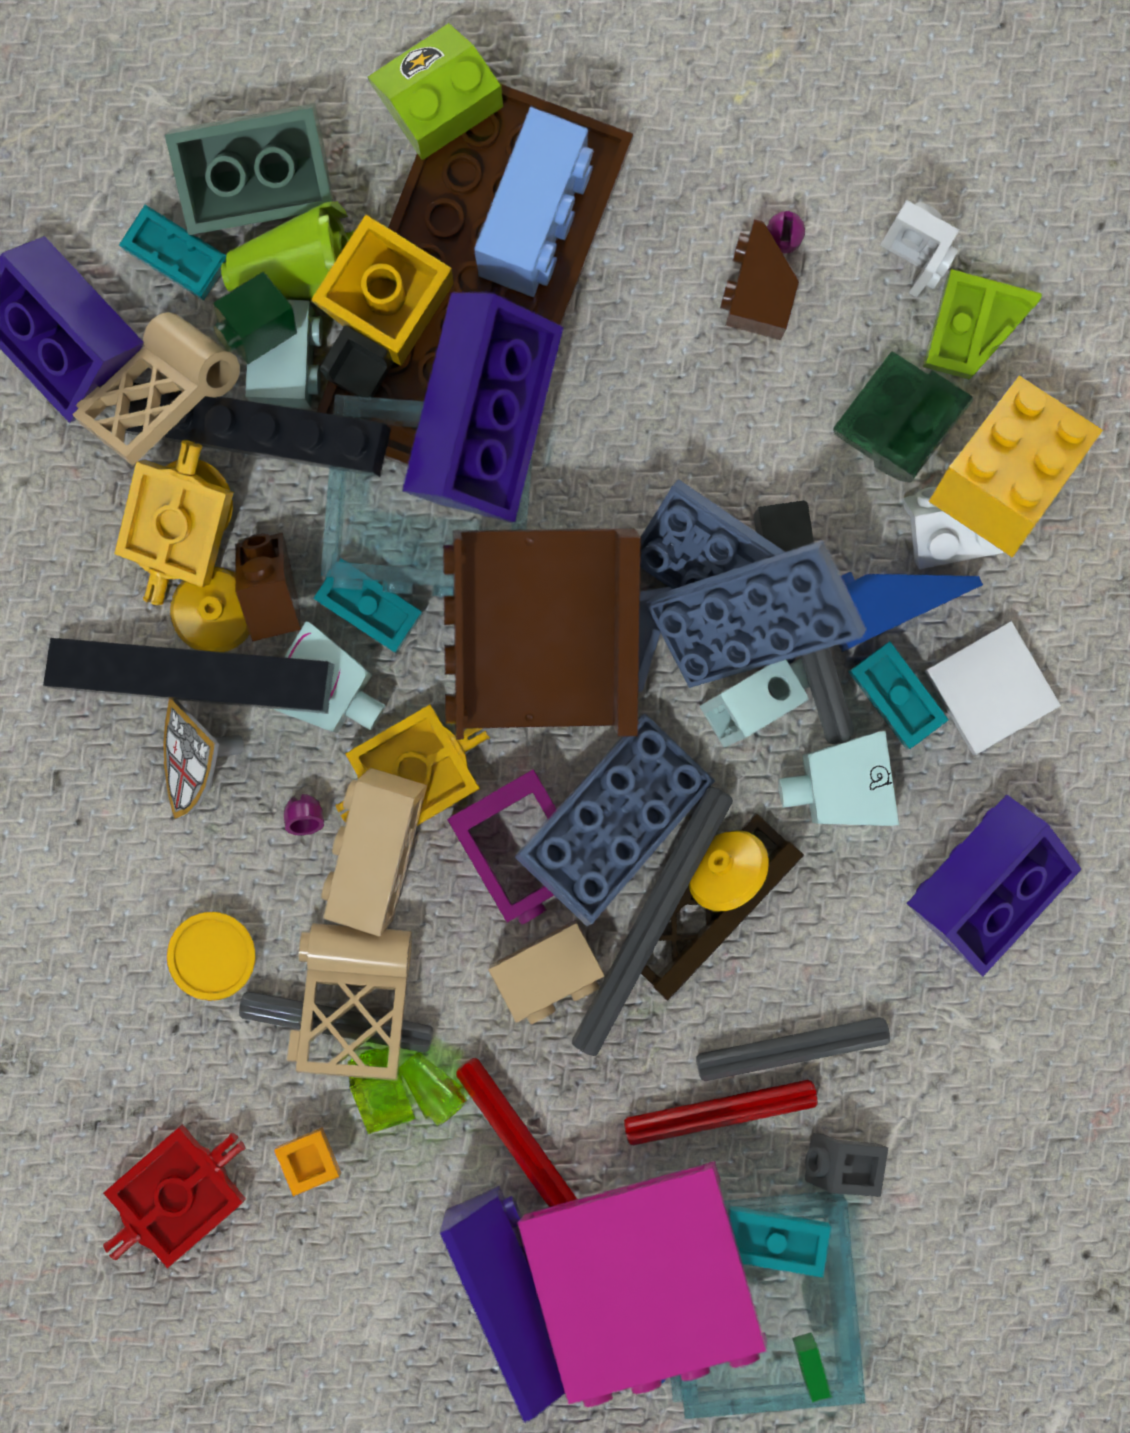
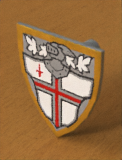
M169 699L163 746L167 792L174 819L191 814L202 802L207 791L212 787L217 757L242 754L244 743L240 735L213 738L178 700Z

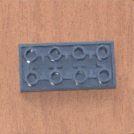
M679 479L671 487L640 537V567L668 587H672V589L785 553V551ZM796 657L787 659V662L791 664Z
M824 540L654 595L646 603L689 688L860 639L866 631Z
M644 713L638 718V736H622L514 857L586 926L591 925L715 780Z

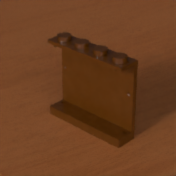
M635 528L453 530V545H443V575H453V595H444V626L454 625V645H444L445 675H454L455 694H445V723L455 724L456 740L464 739L465 728L614 726L617 736H638L640 536Z

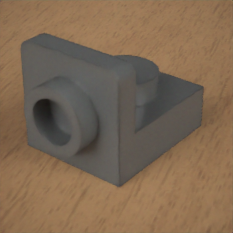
M813 1133L810 1149L805 1158V1180L834 1194L881 1197L889 1148L878 1143L837 1140L824 1134Z

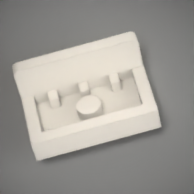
M906 200L880 246L922 269L909 291L911 295L918 297L925 286L934 289L940 278L947 272L959 251L951 246L959 229L941 220L942 215L935 208L925 203L918 202L913 204Z
M937 487L924 488L917 495L903 498L904 509L911 518L914 562L919 570L1005 553L928 502Z

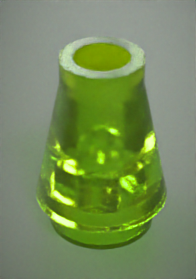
M416 1052L398 1068V1072L405 1079L426 1121L431 1118L438 1127L449 1120L468 1102L461 1092L464 1087L429 1061L422 1052Z

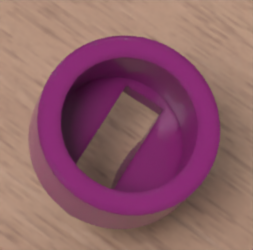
M790 211L779 212L767 224V228L782 254L791 253L801 245L805 236V225L798 214ZM784 220L792 222L790 242L781 241Z
M302 794L301 800H297L296 797L289 799L284 807L283 814L285 830L292 835H310L324 827L323 810L320 802L315 797Z

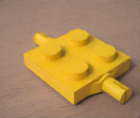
M181 441V449L176 467L168 468L146 459L137 461L114 554L136 562L145 571L150 573L143 600L153 605L164 604L169 579H181L200 587L211 583L234 493L233 491L208 483L200 475L196 474L203 446L199 443L195 444L193 441Z
M429 704L345 753L355 770L358 779L370 768H374L427 785L417 823L418 826L480 790L468 768L465 752L485 740H489L490 737L487 731H484L469 740L470 736L484 728H467L464 730V739L456 740V735L444 727L434 708ZM344 801L335 804L338 812L345 810L343 808ZM349 810L340 815L345 823L347 822Z

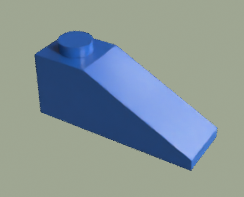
M852 572L842 575L841 578L862 619L866 631L860 639L839 644L841 652L982 586L983 583L980 577L866 574L855 580Z

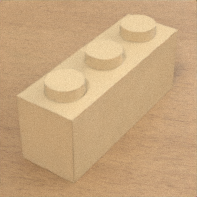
M370 768L357 781L352 780L350 782L343 802V808L349 810L346 826L339 828L332 848V854L338 856L335 872H329L322 889L321 898L327 901L323 919L379 937L394 919L427 785L374 768Z

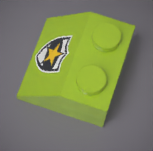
M449 23L367 77L421 160H424L503 108L500 83L475 46Z

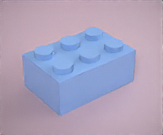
M530 107L474 249L480 277L534 297L539 283L545 286L548 285L557 261V257H554L557 246L555 243L556 239H566L575 212L572 211L575 201L574 193L577 192L583 195L593 168L590 165L593 149L587 147V128Z

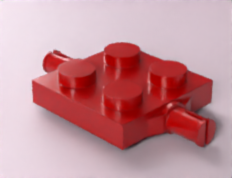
M183 1124L180 1125L103 1192L119 1211L125 1226L103 1244L106 1253L120 1241H123L109 1255L113 1260H118L136 1242H139V1244L151 1249L168 1269L246 1200L245 1196L228 1178L224 1167L241 1151L246 1149L242 1140L228 1152H225L239 1138L235 1133H230L223 1142L210 1151L201 1146Z

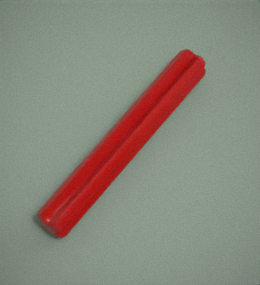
M472 1058L462 1064L456 1071V1077L548 1207L577 1200L574 1193L479 1059Z
M803 1080L627 1117L624 1120V1127L629 1145L635 1146L815 1108L818 1105V1098L813 1082L811 1080Z

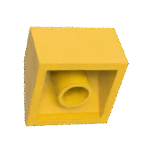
M365 214L311 300L343 327L346 325L386 348L390 352L392 360L402 366L454 284L452 268Z

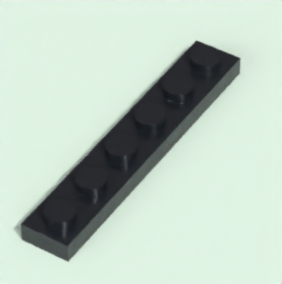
M133 383V386L140 385V383ZM182 391L162 394L160 407L170 405ZM205 396L161 440L179 443L182 440H188L208 448L380 477L391 427L382 422L219 396L213 398ZM148 398L131 401L129 413L146 410ZM143 425L128 428L125 433L139 435L143 431Z

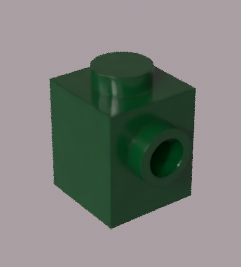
M264 271L213 302L218 322L213 326L216 336L228 352L236 349L247 364H250L297 334L292 305Z

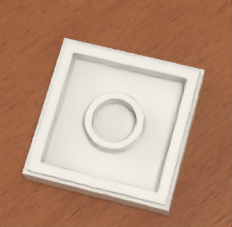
M1012 621L1007 622L924 670L972 755L979 754L1061 706Z

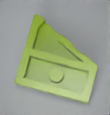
M951 269L946 277L923 367L970 380L1040 302L1042 293Z

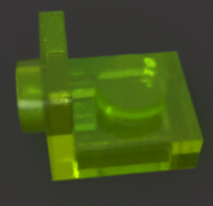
M389 1047L364 1051L358 1057L365 1066L387 1068ZM353 1059L348 1061V1065H357ZM399 1068L397 1081L349 1077L350 1090L368 1134L415 1119L414 1106Z

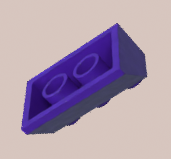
M43 236L2 252L0 255V349L58 412L71 423L76 420L72 415L78 410L76 404L98 386L101 388L140 351L144 342L52 243Z
M1006 794L995 807L987 811L981 823L970 835L953 848L948 859L936 872L919 885L913 897L906 904L927 927L978 974L984 977L1082 869L1048 823Z

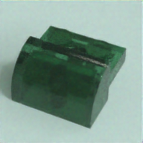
M891 351L833 427L834 435L872 459L875 468L897 480L909 483L914 480L970 406L973 396L933 370L927 374Z

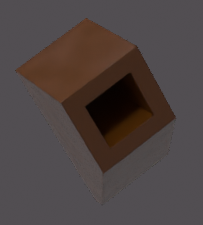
M754 219L749 235L744 233L739 235L732 261L741 264L737 282L727 280L720 309L729 311L725 326L781 340L787 329L799 281L765 223Z
M283 532L273 535L265 533L255 534L243 542L235 544V592L252 641L301 630L300 604Z

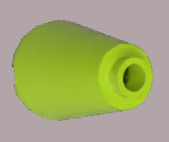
M338 201L323 203L230 250L227 253L226 262L221 265L222 279L227 290L231 292L264 271L287 300L312 301V297L354 233V231L345 232L340 219L348 217L345 209Z

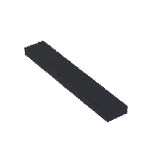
M50 638L43 686L51 689L328 714L334 664L329 661Z

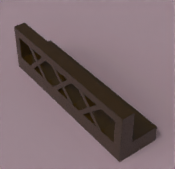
M757 813L739 831H746L752 834L758 828L777 846L769 856V868L766 879L757 894L744 905L728 911H717L712 918L711 910L705 908V925L697 933L677 934L676 914L684 905H699L694 899H691L692 895L688 885L670 918L671 934H662L659 941L671 940L672 960L658 975L648 965H645L641 972L652 984L653 988L667 1001L804 856L800 850L790 841L785 840ZM677 940H690L678 953Z

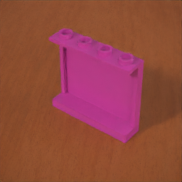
M715 1161L524 1214L518 1221L568 1405L583 1401L584 1407L601 1405L613 1399L612 1393L629 1388L632 1389L633 1394L646 1393L659 1388L662 1385V1379L677 1375L681 1376L682 1381L698 1379L711 1372L710 1366L729 1362L732 1368L746 1366L760 1359L759 1353L767 1351V1336L761 1329L720 1189L721 1179Z

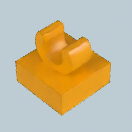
M323 1127L283 1143L274 1149L293 1196L336 1179L341 1175V1170Z

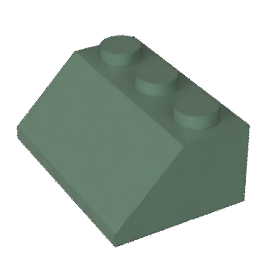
M316 103L176 128L165 134L188 235L298 216L323 203L333 201L326 151Z

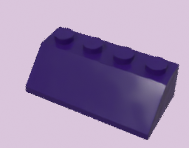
M451 293L402 492L439 505L515 523L564 327L493 293Z
M500 1186L447 1209L440 1229V1235L522 1420L526 1423L537 1417L563 1396L565 1390L521 1233L518 1229V1221L522 1218V1215L514 1197L505 1198Z

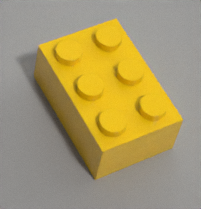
M1019 375L949 466L928 502L1013 558L1103 430Z

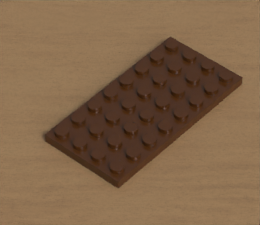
M500 83L503 108L424 160H421L417 154L388 229L452 268L454 284L402 366L395 362L393 363L370 404L328 381L316 412L382 422L390 426L391 432L385 458L408 467L451 293H493L562 326L633 142V133ZM530 107L587 128V147L593 149L590 162L593 168L583 195L577 192L574 193L575 201L572 211L575 212L569 233L565 240L557 238L555 242L557 246L554 257H557L554 271L547 286L539 283L534 297L480 277L474 251Z

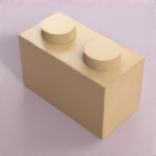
M577 920L496 961L488 969L515 1022L517 1023L527 1018L530 1024L536 1023L554 1013L556 1009L553 1003L571 995L572 999L577 1001L598 990L600 986L597 980L605 976Z

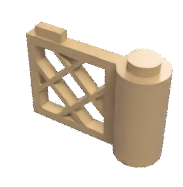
M166 312L153 318L147 325L143 335L144 347L101 388L98 386L83 400L76 404L78 410L72 414L83 427L132 466L205 396L216 398L229 392L236 384L240 374V364L235 355L228 352L223 346L175 313ZM148 367L152 369L149 383L133 386L134 381ZM182 391L170 405L160 407L162 394ZM148 398L146 410L129 413L131 401ZM116 405L114 417L94 420L106 407ZM143 425V431L126 445L124 443L126 429Z
M312 923L310 932L301 933L299 961L307 962L306 986L300 1031L290 1030L287 1061L296 1062L297 1073L397 1081L407 980L411 962L412 931L385 929L379 937L348 926ZM317 984L338 985L350 1000L326 1018L315 1005ZM347 986L364 988L354 996ZM375 988L395 990L393 1009L378 1022L373 1019L360 1003ZM356 1006L372 1027L352 1044L348 1045L332 1024ZM315 1012L322 1023L312 1030ZM392 1020L391 1036L389 1038L382 1028ZM328 1028L344 1050L329 1063L309 1062L311 1041ZM378 1033L389 1046L387 1068L365 1066L354 1051L374 1034ZM350 1055L357 1065L340 1063Z

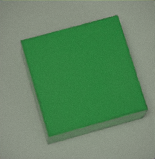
M812 1333L793 1337L792 1340L804 1384L811 1402L831 1398L820 1352Z

